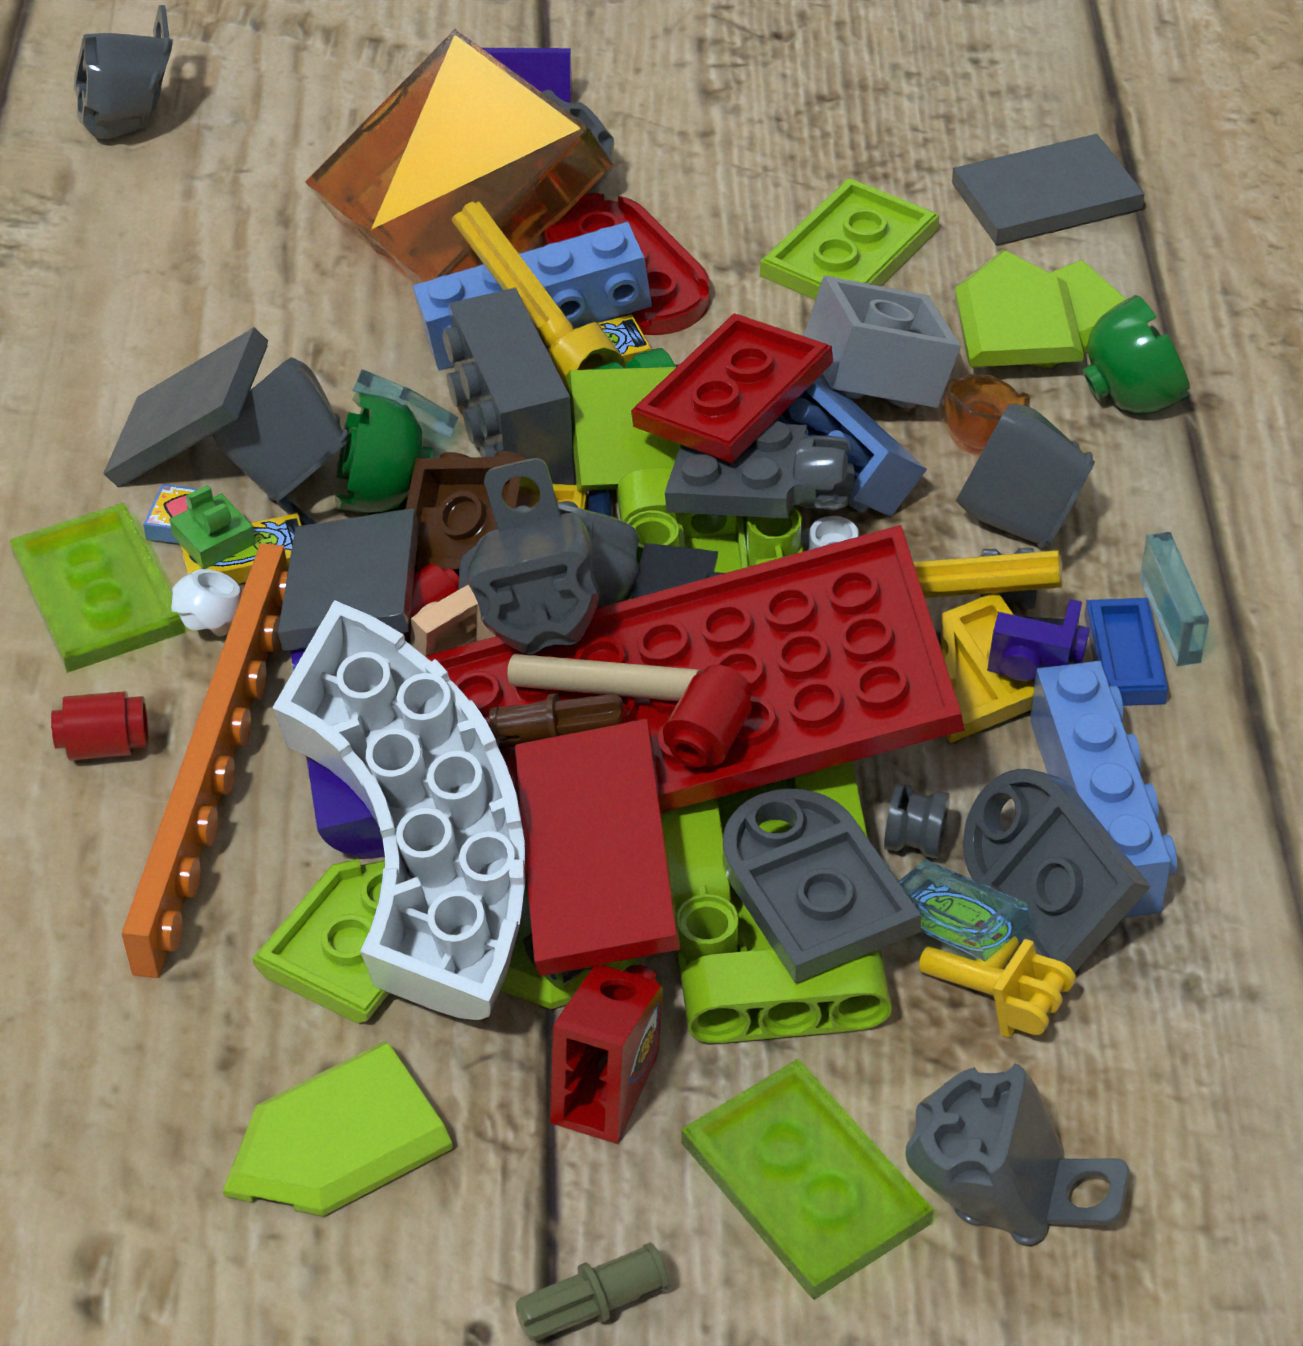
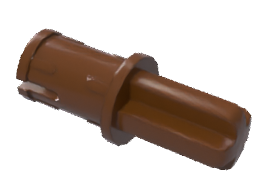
M550 694L546 701L518 706L492 707L489 712V727L496 739L499 750L515 747L516 744L622 724L626 720L622 698L615 694L562 701L558 694Z

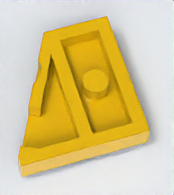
M991 593L942 613L940 627L941 651L965 731L945 736L949 743L958 741L1032 709L1035 681L1015 680L1004 674L987 671L992 635L998 612L1013 615L999 593Z

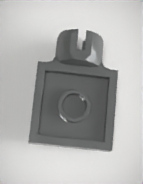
M774 421L733 463L680 445L665 490L667 512L788 519L789 512L794 505L812 509L831 510L847 507L854 483V466L848 463V457L845 452L853 451L851 441L839 436H808L807 425L784 424Z

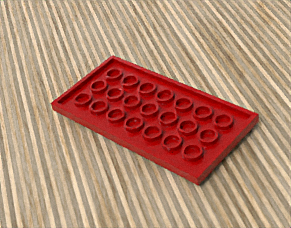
M902 525L597 608L585 635L579 642L573 645H552L534 654H525L495 636L425 656L431 662L436 659L448 672L450 680L463 692L469 701H473L488 725L489 712L492 707L518 706L546 701L550 694H558L561 701L601 695L512 687L509 684L507 672L510 658L514 654L698 669L703 672L708 666L723 665L739 672L752 687L753 694L750 699L752 710L724 761L717 766L691 767L683 764L672 755L663 737V727L678 701L619 696L622 698L625 707V723L648 719L652 734L662 813L965 731L959 704ZM515 747L501 749L500 752L507 765L517 795L521 816Z

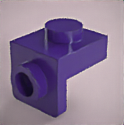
M1069 599L1063 626L998 612L992 635L987 671L1004 674L1015 680L1035 681L1037 668L1082 663L1090 627L1078 625L1082 601Z

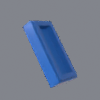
M1149 599L1086 600L1084 617L1086 627H1090L1088 637L1093 662L1101 661L1109 686H1117L1120 690L1123 706L1166 704L1168 686Z

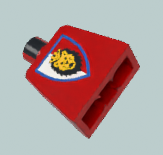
M605 965L594 966L553 1025L551 1124L618 1144L659 1051L663 987L660 977L652 969L643 965H631L622 971ZM608 1055V1062L600 1074L597 1070V1064L603 1057Z

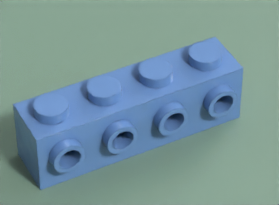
M628 222L602 228L519 254L570 321L573 329L652 307L645 259ZM484 264L412 285L424 334L438 371L454 366V363L449 361L443 340V329L451 327L449 303L503 291Z
M823 374L775 420L784 424L807 425L808 436H839L851 441L853 451H845L848 463L854 466L853 490L848 505L861 513H865L870 507L892 517L927 470L850 398L836 389H831Z
M1101 661L1037 668L1030 722L1047 774L1057 776L1071 785L1151 886L1123 918L1161 913L1168 876L1175 875L1177 872V854L1172 837L1170 835H1162L1157 823L1159 807L1155 788L1151 783L1144 784L1139 772L1141 756L1137 738L1134 734H1126L1122 724L1123 702L1119 688L1117 686H1109Z

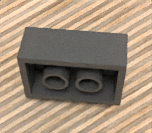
M511 288L449 303L451 327L443 329V340L449 361L454 363L455 372L447 374V384L454 406H464L463 417L470 442L472 444L480 442L482 446L480 448L481 457H493L497 452L509 451L521 454L528 459L539 458L546 463L552 484L575 485L570 395L517 289Z

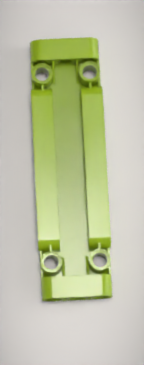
M673 467L632 471L625 475L618 483L617 497L620 520L633 526L639 535L636 554L638 565L644 543L718 551L715 572L728 573L803 552L801 542L802 517L795 506L790 510L788 519L667 512L665 490ZM852 761L662 813L681 948L676 950L677 966L681 974L687 1027L690 1035L696 1040L705 1043H730L860 1031L873 1028L883 1023L890 1016L892 1005L881 948L795 983L730 884L723 866V834L729 818L743 803L768 791L804 789L825 795L842 805L852 815L867 837ZM778 819L768 820L759 825L761 829L769 833H783L792 828L789 823Z

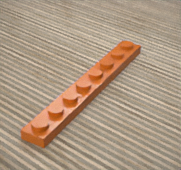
M264 543L259 545L121 934L131 973L134 976L159 978L167 952H175L180 944L183 927L181 911L185 899L194 898L197 893L201 872L199 858L203 846H211L215 840L218 826L217 805L220 796H228L231 792L235 774L233 758L237 746L244 747L248 742L251 729L250 708L253 699H261L263 697L267 680L266 661L269 653H277L281 642L278 628L288 574L284 545Z

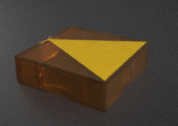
M454 29L305 183L334 218L375 252L398 263L416 285L440 276L483 265V262L451 221L452 217L461 212L463 207L469 202L474 201V203H477L479 201L518 254H520L543 231L559 221L613 164L588 126L465 35Z

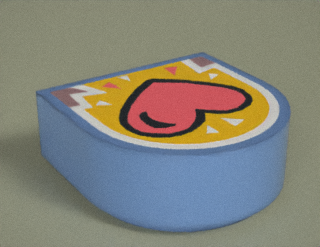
M162 484L143 524L146 539L178 543L172 535L169 519L188 510L186 495L198 489Z

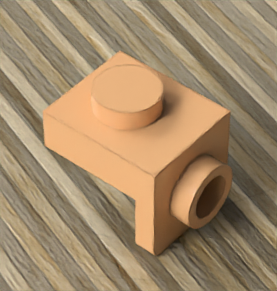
M469 584L439 602L435 601L427 604L417 615L411 618L410 645L424 656L496 636L483 624L478 602Z

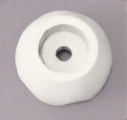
M210 569L196 570L185 575L173 586L171 590L173 592L171 611L177 612L183 624L191 630L210 629L215 635L224 636L229 632L242 591L237 582L224 573Z

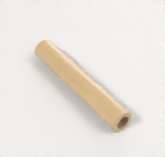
M521 654L512 655L507 672L508 681L512 687L601 695L615 694L623 697L679 701L692 677L698 673H703L702 670Z

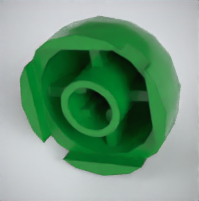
M1134 295L1117 304L1099 318L1090 332L1087 344L1091 365L1082 371L1087 384L1098 400L1108 395L1121 410L1135 415L1154 414L1190 397V394L1186 391L1190 389V383L1184 366L1167 333L1161 336L1153 325L1148 326L1147 323L1157 317L1148 304L1138 295Z
M357 392L352 400L361 408L360 414L351 412L347 414L344 429H347L349 432L348 442L340 449L336 475L337 478L348 479V495L335 493L336 508L340 510L358 513H381L398 508L408 500L416 458H433V448L423 446L421 425L413 412L400 402L383 396Z

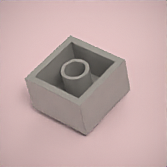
M826 275L822 279L803 335L832 346L833 363L823 372L831 389H836L851 399H860L864 395L885 398L896 406L908 409L915 408L917 404L935 408L939 407L961 348L960 343L929 295Z

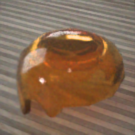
M968 374L959 379L951 378L942 398L941 413L943 423L955 440L972 449L983 450L1008 405L1016 404L1030 407V396L1024 392L1018 394L1010 384L992 375Z

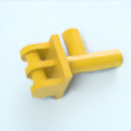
M1010 931L1007 932L1004 940L992 945H985L976 960L928 946L922 952L919 961L921 973L993 995L1000 1035L1011 1038L1016 1029L1033 1035L1042 1034L1049 1024L1047 1013H1055L1063 1002L1060 992H1068L1076 982V975L1068 965L1061 961L1036 954L1033 941L1024 939L1018 948L1019 941Z

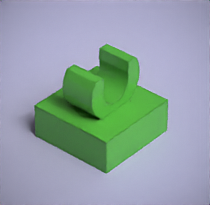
M208 485L186 495L188 510L169 519L173 537L202 569H207L256 544L253 526L222 493L213 497L212 490Z

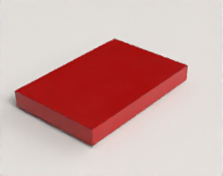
M733 313L631 410L633 427L733 463L833 363L832 346Z

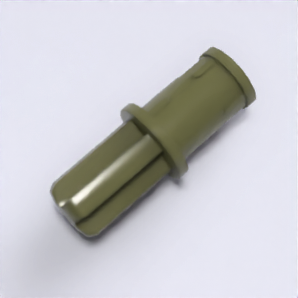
M649 1242L640 1249L593 1268L586 1262L580 1264L577 1267V1275L519 1298L515 1303L516 1314L523 1332L530 1341H539L594 1317L599 1323H603L609 1319V1311L657 1291L667 1290L669 1278L657 1248L653 1243Z

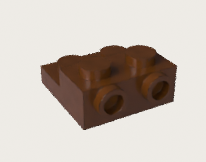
M509 451L497 452L493 457H469L461 453L446 452L442 453L439 458H416L406 509L415 508L419 523L415 566L421 570L433 563L443 570L450 568L459 576L460 562L464 554L477 546L480 538L486 533L498 529L484 483L487 471L493 467L528 458ZM517 476L505 483L502 489V496L506 504L513 509L523 505L532 508L540 499V489L532 479Z

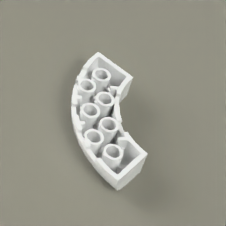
M334 600L272 709L287 747L312 758L348 784L365 803L380 828L385 853V869H383L380 898L374 920L360 951L374 987L457 1018L470 1020L484 1019L490 1016L507 976L518 936L525 887V840L518 799L511 776L487 721L473 701H469L463 692L450 680L448 672L436 659L431 662L407 643L402 633L380 620Z

